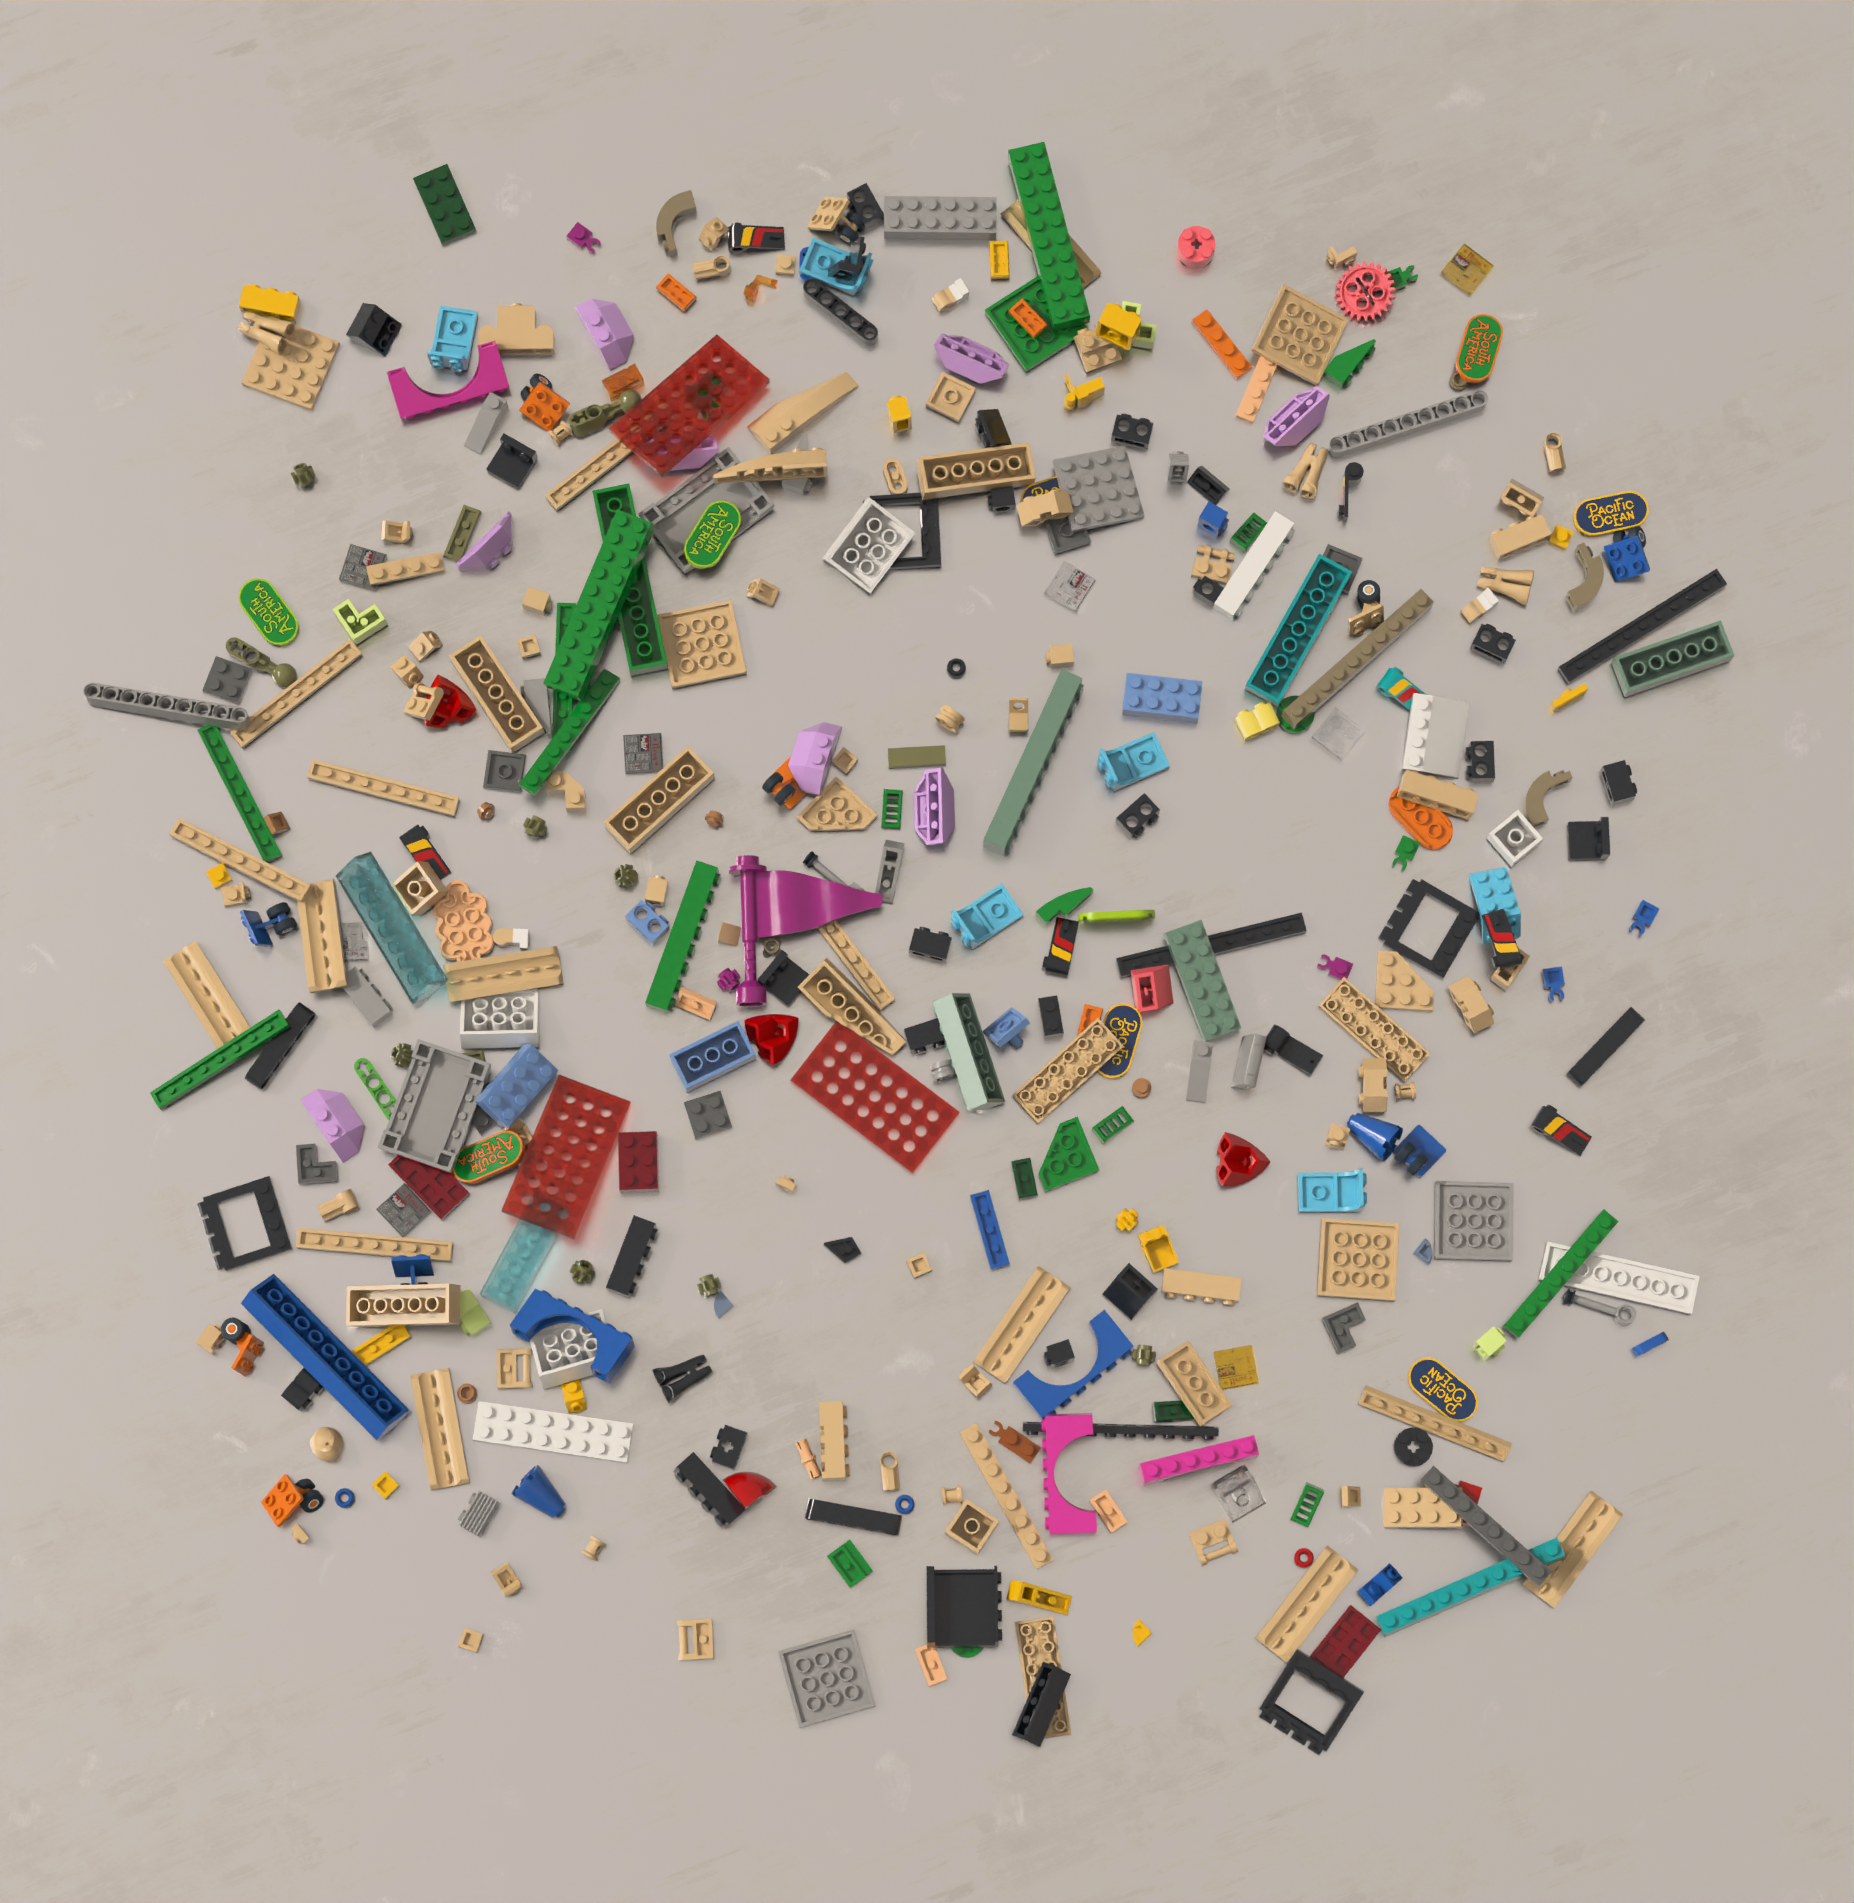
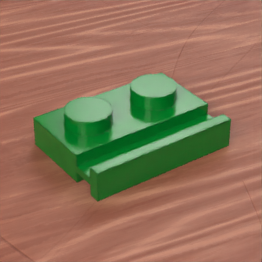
M850 1539L827 1556L850 1588L873 1572Z

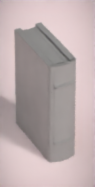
M1254 1033L1242 1037L1231 1087H1239L1242 1090L1256 1087L1266 1036Z

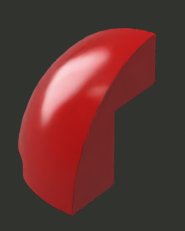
M437 675L431 687L442 688L443 696L430 721L424 720V724L430 727L444 728L447 727L448 723L455 721L461 723L467 720L477 709L469 696L461 688L445 677ZM427 695L426 699L430 700L432 696Z
M767 1014L744 1020L749 1041L755 1042L759 1048V1056L766 1062L775 1065L786 1056L792 1047L798 1030L799 1018L791 1015Z
M1225 1132L1217 1150V1154L1220 1155V1165L1216 1167L1222 1186L1231 1187L1246 1183L1262 1173L1271 1163L1263 1152L1247 1140L1231 1133Z
M738 1472L723 1479L745 1509L777 1487L770 1479L755 1472Z

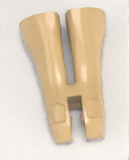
M245 312L243 319L254 325L250 326L240 322L238 330L262 342L274 353L281 356L287 348L288 342L285 338L289 339L293 336L296 324L290 321L274 320L251 312ZM263 329L273 331L281 336L264 331Z
M1310 443L1307 446L1297 466L1282 482L1287 490L1297 493L1308 468L1311 467L1300 489V495L1309 499H1314L1317 495L1320 474L1328 455V449L1321 447L1317 457L1313 456L1317 447L1314 443Z
M1481 568L1480 575L1492 579L1479 578L1477 586L1483 589L1489 588L1491 591L1507 595L1520 604L1527 606L1534 570ZM1503 581H1509V582H1514V583H1518V584H1513V583H1508V582H1503Z

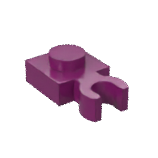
M579 222L575 224L566 236L568 240L581 249L584 245L587 246L588 251L592 254L595 253V250L591 248L592 244L601 246V242L598 239L591 238L593 233Z
M1322 954L1321 958L1326 960L1327 964L1321 965L1318 963V969H1329L1328 975L1338 980H1342L1343 977L1348 978L1353 963L1338 957L1331 961L1329 956Z

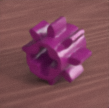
M726 968L717 976L720 979L717 981V984L722 991L727 989L730 992L740 984L738 979L741 977L736 969L731 971L729 968Z

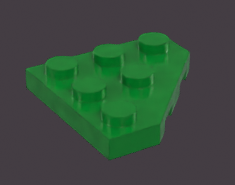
M1078 1116L1062 1122L1058 1126L1038 1173L1045 1192L1099 1171Z

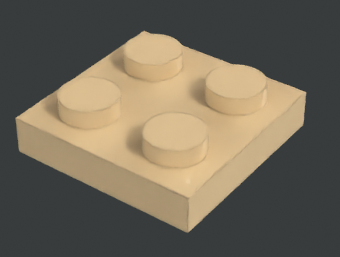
M942 372L925 406L959 422L976 388Z

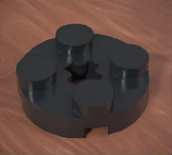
M1412 1427L1404 1429L1398 1434L1393 1444V1450L1396 1458L1408 1467H1418L1429 1460L1433 1451V1443L1426 1431ZM1411 1442H1415V1445L1419 1447L1415 1453L1408 1449Z

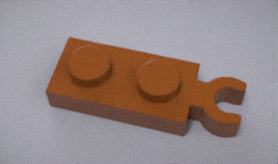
M995 1421L994 1424L999 1427V1430L997 1432L989 1430V1434L1001 1437L998 1441L999 1444L1031 1464L1041 1447L1012 1427L1008 1426L1005 1430L1000 1422Z

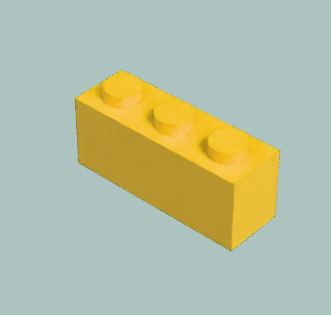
M249 284V286H243L239 308L241 312H251L265 317L272 316L280 320L296 323L301 301L299 296L291 291L283 293L275 288L263 289L258 285Z

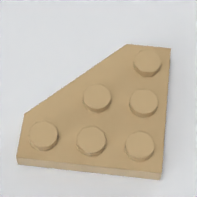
M835 777L821 791L820 796H816L797 816V819L810 831L865 830L878 815L838 777Z
M1378 951L1375 1004L1380 1009L1433 1012L1434 991L1398 952Z

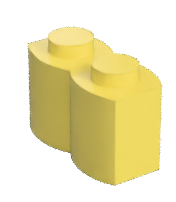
M1261 702L1254 706V710L1248 712V709L1237 714L1238 717L1235 718V721L1244 741L1279 726L1280 722L1271 703Z

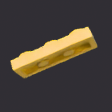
M390 1326L351 1352L366 1366L409 1339L411 1335L405 1326Z

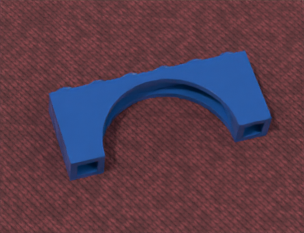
M536 1288L510 1324L512 1333L528 1342L542 1329L558 1323H573L586 1328L597 1340L596 1356L590 1366L593 1376L609 1384L635 1348L632 1336L627 1332H620L613 1325L600 1322L594 1315L588 1316L580 1308H573L560 1298L557 1300L547 1291H540Z
M1105 1310L1089 1321V1325L1096 1336L1098 1354L1093 1368L1084 1378L1069 1385H1052L1039 1380L1027 1370L1013 1382V1385L1041 1420L1045 1418L1046 1414H1056L1055 1410L1058 1407L1062 1406L1064 1408L1072 1401L1070 1398L1073 1395L1077 1394L1079 1396L1087 1390L1085 1386L1088 1383H1096L1102 1378V1372L1106 1369L1108 1372L1118 1365L1116 1363L1117 1360L1121 1357L1124 1360L1133 1353L1131 1351L1134 1347L1133 1344Z

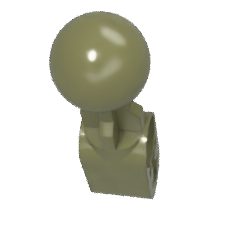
M628 389L619 395L617 402L607 403L602 406L593 404L576 411L568 418L571 430L577 437L598 430L618 412L623 411L629 414L637 412L642 405V398L637 391Z
M233 637L226 642V650L230 656L248 666H252L260 672L266 671L270 673L273 681L278 686L289 687L296 681L297 673L292 665L287 663L277 665L273 663L270 657L239 638ZM236 643H238V648L244 650L242 653V657L240 656L241 652L239 650L235 649L234 651H232V648L230 646L231 644L235 645ZM249 652L256 653L257 657L254 661L246 659V655Z

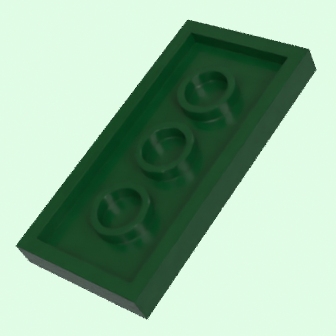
M448 164L413 178L442 245L476 232L474 223Z

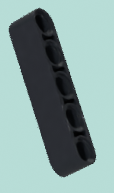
M808 279L805 281L803 292L807 300L865 345L872 346L877 343L878 330L871 322L817 280ZM809 287H815L817 289L813 293L807 291ZM824 298L831 300L829 304H824L821 301ZM842 309L846 313L844 315H838L836 314V311ZM858 321L860 325L857 327L851 326V322ZM872 332L875 335L872 338H867L865 334Z
M299 1002L286 1018L290 1027L270 1040L247 1072L245 1079L260 1090L263 1089L312 1022L316 1013Z
M1630 1007L1567 1074L1582 1086L1645 1019Z
M808 1499L805 1519L899 1536L902 1521L901 1515L815 1499Z

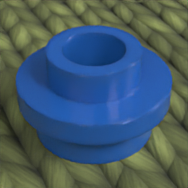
M343 1488L337 1491L335 1502L338 1506L348 1508L354 1503L355 1496L350 1489ZM348 1495V1501L343 1502L342 1496Z
M901 1495L895 1502L896 1510L901 1514L911 1513L915 1506L913 1498L909 1495ZM903 1501L909 1503L907 1508H902L901 1503Z

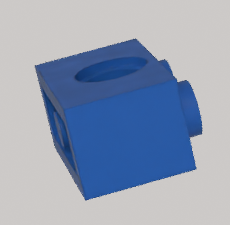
M1208 501L1199 516L1197 527L1217 538L1219 534L1223 535L1228 527V512Z

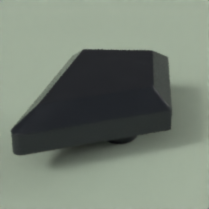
M852 1237L824 1243V1246L844 1263L862 1254Z

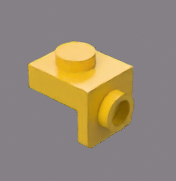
M580 1380L561 1384L568 1413L587 1409Z

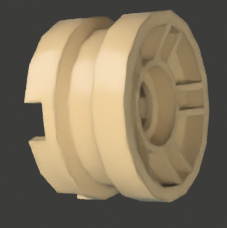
M943 705L941 712L935 716L938 723L955 733L959 730V725L965 721V718L960 713L947 705Z

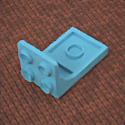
M812 238L799 273L854 296L856 291L860 292L867 278L864 274L867 275L873 263V259H870L872 253L869 252L867 255L862 256L863 269L850 281L828 277V269L840 260H848L849 252Z
M440 306L432 350L427 352L430 365L438 369L448 367L457 372L468 369L478 315L477 311Z
M1155 732L1109 751H1105L1102 748L1097 756L1100 770L1105 771V781L1108 787H1112L1114 791L1170 768Z
M1507 867L1469 874L1480 914L1483 943L1487 944L1491 943L1482 915L1503 908L1514 938H1519L1521 936V913Z
M1000 884L959 911L955 909L951 911L950 923L956 931L960 930L961 939L966 946L970 945L974 949L1023 917V913L1004 885Z
M1363 1168L1353 1172L1298 1173L1299 1212H1361L1365 1204H1367V1192H1363V1188L1367 1184V1175L1363 1173Z

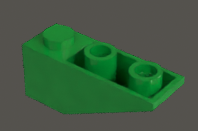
M1372 339L1335 356L1324 370L1323 376L1340 389L1344 385L1348 386L1354 378L1352 374L1356 370L1359 372L1365 364L1363 360L1366 356L1370 357L1376 350L1374 347L1376 340Z

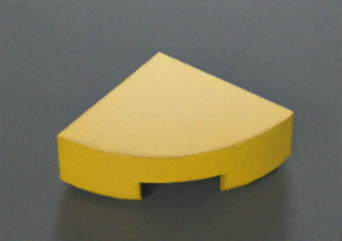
M1140 1619L1137 1620L1133 1627V1640L1137 1647L1152 1634Z

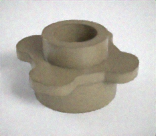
M778 937L763 939V955L766 957L769 955L777 956L781 951V939Z

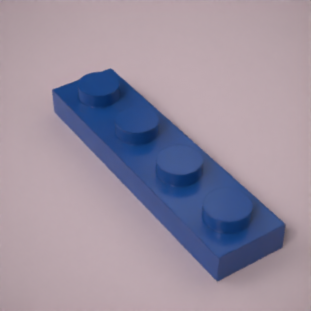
M989 1190L970 1195L991 1270L1010 1265Z

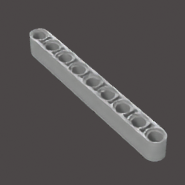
M1477 390L1335 436L1330 440L1328 453L1334 458H1339L1480 412L1487 405L1488 395L1482 390ZM1481 398L1484 403L1477 404L1474 399ZM1457 404H1464L1466 409H1458ZM1439 410H1446L1448 412V415H1441L1439 413ZM1421 416H1429L1430 421H1423ZM1410 421L1413 426L1406 427L1403 422ZM1393 427L1395 432L1389 433L1385 428ZM1368 433H1375L1377 435V438H1370L1368 436ZM1356 438L1360 443L1352 444L1350 439ZM1339 444L1342 449L1335 450L1332 445Z
M89 683L83 689L87 702L96 707L235 730H246L251 722L247 710L238 706L99 683ZM165 705H171L169 708H163ZM184 708H189L185 712L182 711ZM202 711H207L206 714H200ZM226 714L224 717L219 718V715ZM239 717H244L243 720L237 721Z

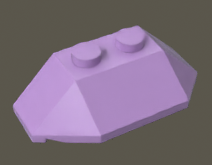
M591 298L575 306V310L609 370L611 371L626 363L634 334L617 304Z
M941 334L934 344L936 352L947 369L980 384L1002 378L1009 367V364L1004 361L998 352L963 336Z
M1315 386L1311 390H1305L1294 395L1267 420L1263 437L1275 446H1296L1323 420L1330 397L1329 393Z
M699 432L660 435L641 444L642 459L662 471L701 468L718 452L717 437Z
M508 511L456 563L459 571H487L498 564V559L503 554L507 555L511 551L513 545L512 514Z
M822 722L799 731L788 767L801 792L820 796L842 730L841 726Z
M935 768L924 771V776L914 791L915 831L924 840L926 845L945 843L955 828L954 789L944 769Z
M315 1089L301 1099V1102L343 1163L359 1153L364 1124L342 1092Z

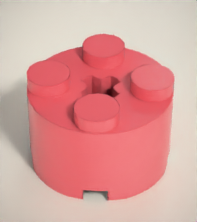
M1192 226L1184 229L1178 239L1177 255L1179 260L1185 266L1192 269L1203 268L1212 260L1215 251V238L1211 231L1201 226Z

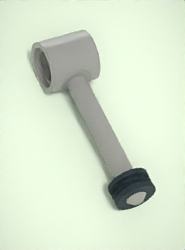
M813 851L805 856L803 863L808 868L813 866L830 881L848 886L817 860L818 855H815ZM855 882L849 885V887L865 891Z
M1569 1288L1564 1294L1565 1304L1567 1302V1304L1571 1305L1572 1302L1615 1315L1617 1323L1622 1326L1630 1325L1636 1318V1310L1632 1305L1623 1304L1615 1308L1575 1295L1576 1291L1572 1292ZM1621 1311H1628L1631 1318L1628 1320L1623 1319Z

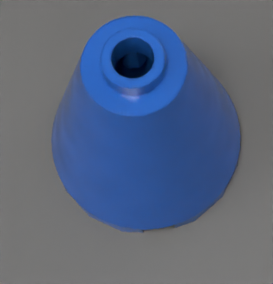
M1360 1113L1351 1115L1347 1122L1350 1132L1382 1161L1392 1154L1397 1146L1395 1145L1396 1140H1400L1403 1133V1128L1399 1125Z
M539 1465L534 1466L521 1479L520 1487L516 1485L511 1492L514 1497L551 1518L555 1516L557 1518L560 1517L566 1510L564 1508L566 1503Z

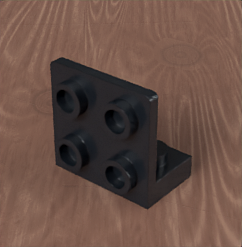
M859 237L851 244L849 259L840 260L829 268L828 277L850 281L862 271L863 261H861V258L866 250L865 237Z
M503 433L500 438L501 446L486 470L510 485L519 488L537 460V453L535 450Z
M1601 817L1599 821L1568 822L1570 860L1608 859L1610 856L1609 817Z
M781 950L758 978V981L766 990L789 1006L801 992L798 986L810 974L789 959L788 954Z

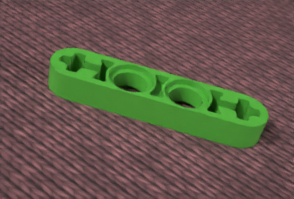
M360 1058L355 1062L354 1069L389 1120L392 1112L389 1108L386 1111L384 1108L389 1107L393 1102L396 1103V1099L371 1062L366 1058ZM359 1064H368L366 1069L369 1073L372 1071L374 1073L367 1076L363 1070H358L360 1068ZM371 1078L379 1080V1085L376 1088H371L368 1085ZM383 1093L390 1096V1100L386 1104H382L379 1101V1097Z

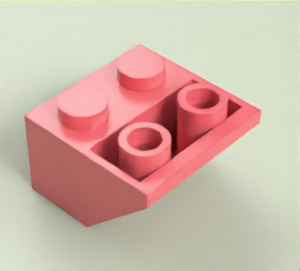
M1168 964L1130 970L1135 1008L1139 1012L1159 1009L1173 1003Z

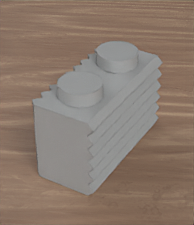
M478 1491L477 1494H472L468 1501L471 1505L467 1511H462L458 1520L461 1521L459 1523L461 1527L481 1537L500 1503Z

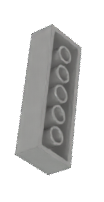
M884 196V239L996 240L997 197Z

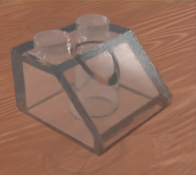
M1245 1464L1211 1483L1218 1500L1232 1523L1266 1504L1253 1475Z

